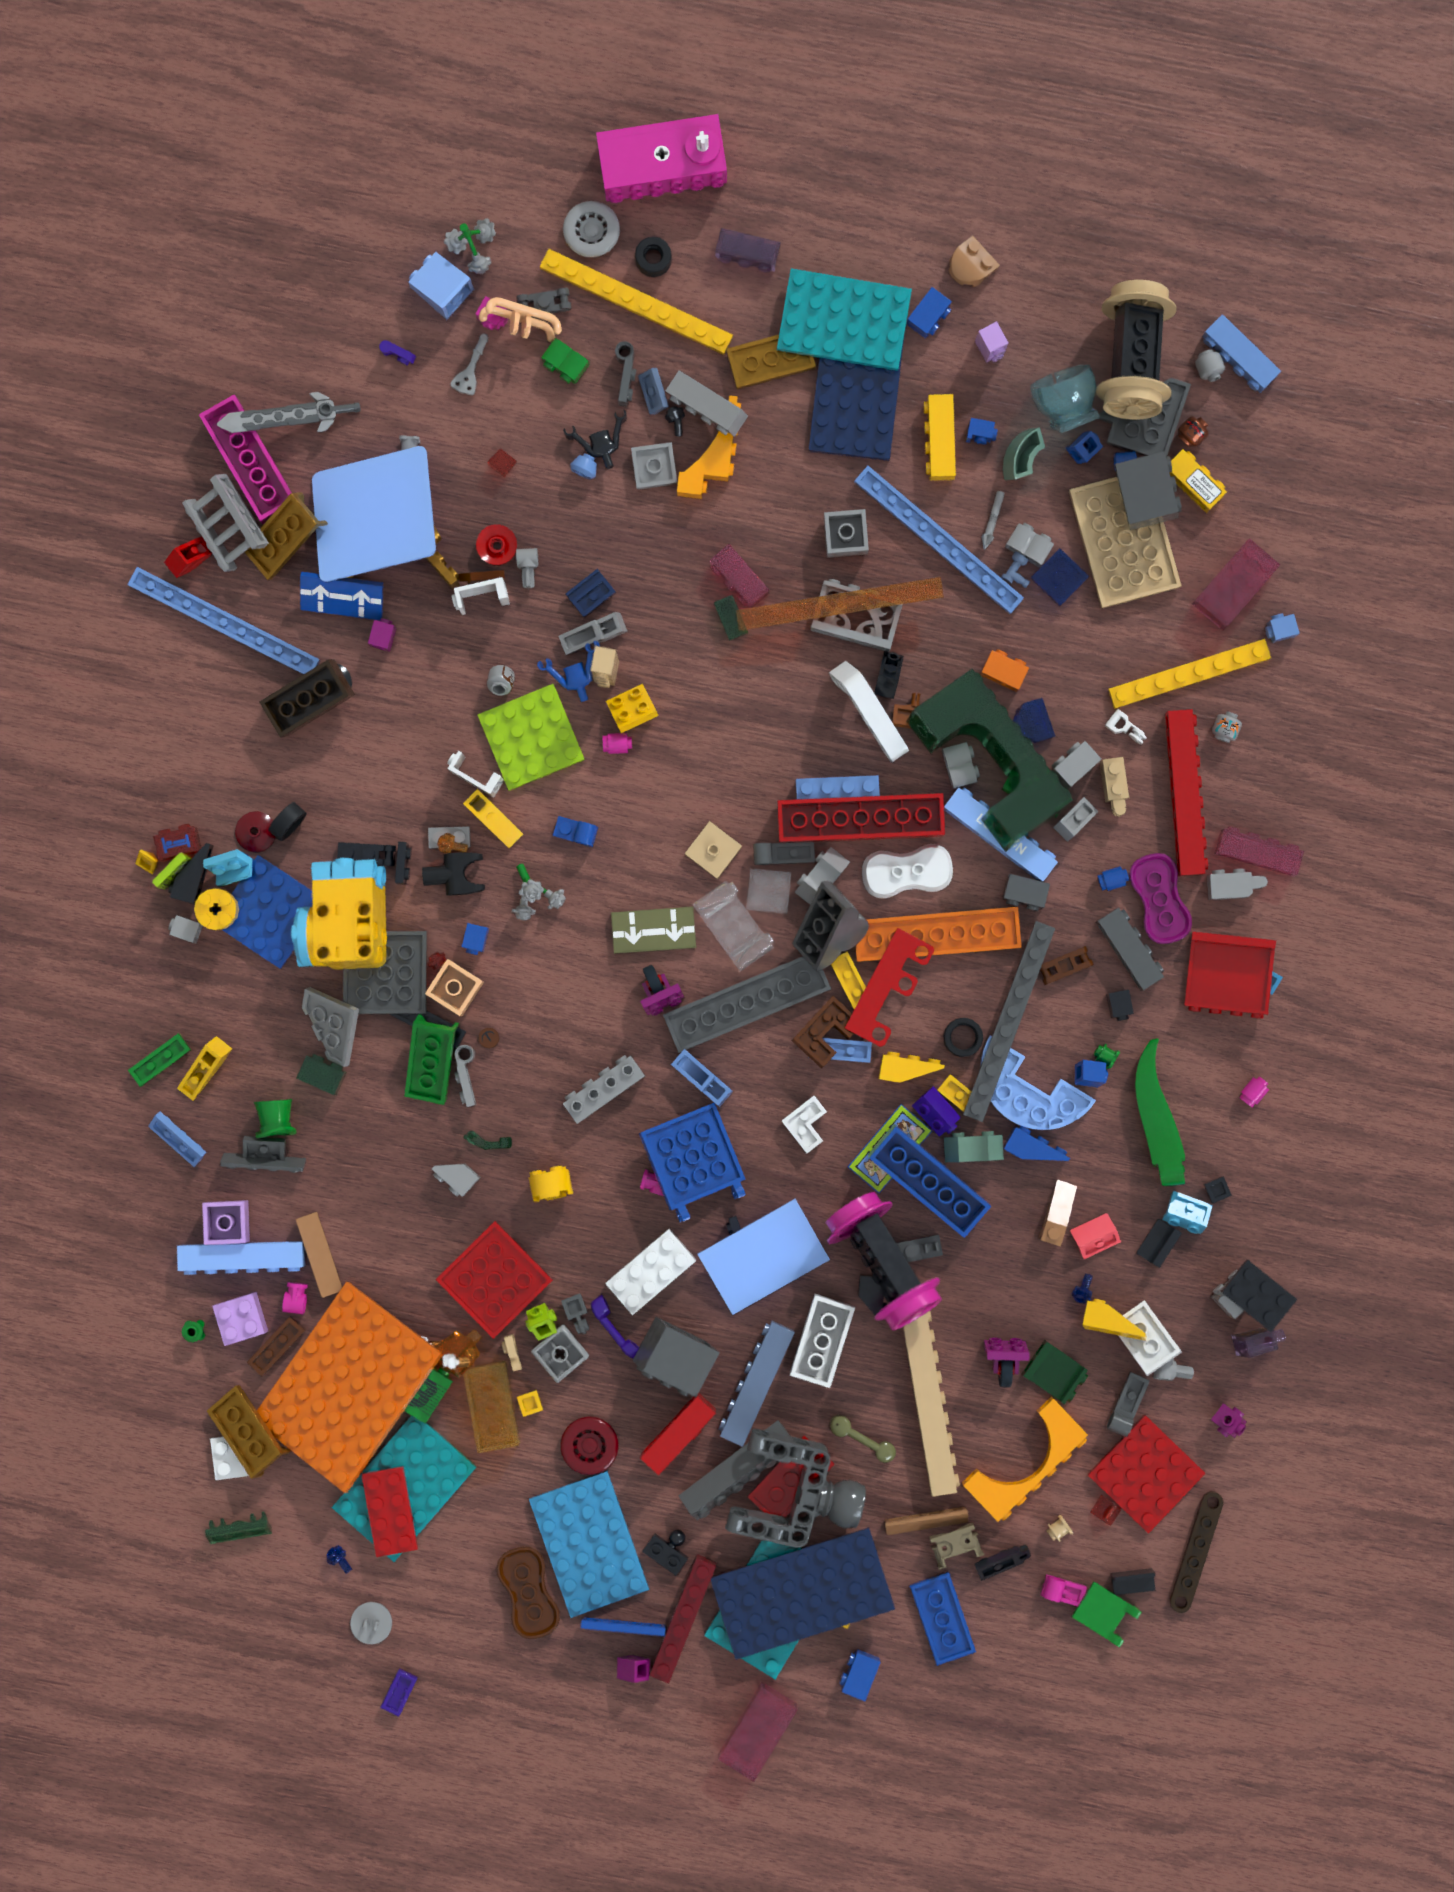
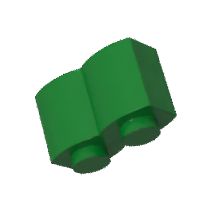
M557 338L553 340L541 357L544 362L543 366L550 372L555 370L560 373L559 377L568 384L570 382L576 384L590 365L585 357Z

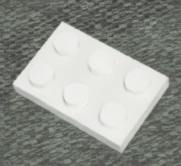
M1145 1300L1123 1315L1146 1333V1341L1123 1336L1119 1337L1147 1376L1182 1353Z

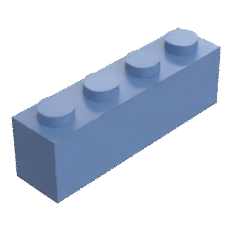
M1223 314L1202 336L1204 343L1209 348H1214L1219 352L1222 360L1233 366V371L1238 376H1243L1248 381L1249 387L1254 391L1261 393L1281 372Z
M879 775L796 779L795 781L796 800L880 796Z

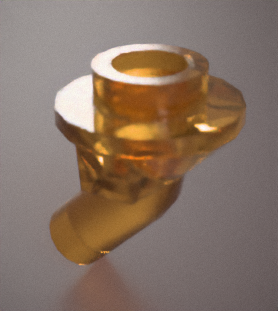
M450 833L440 836L437 843L439 851L443 853H451V850L467 852L468 845L454 842L455 836Z

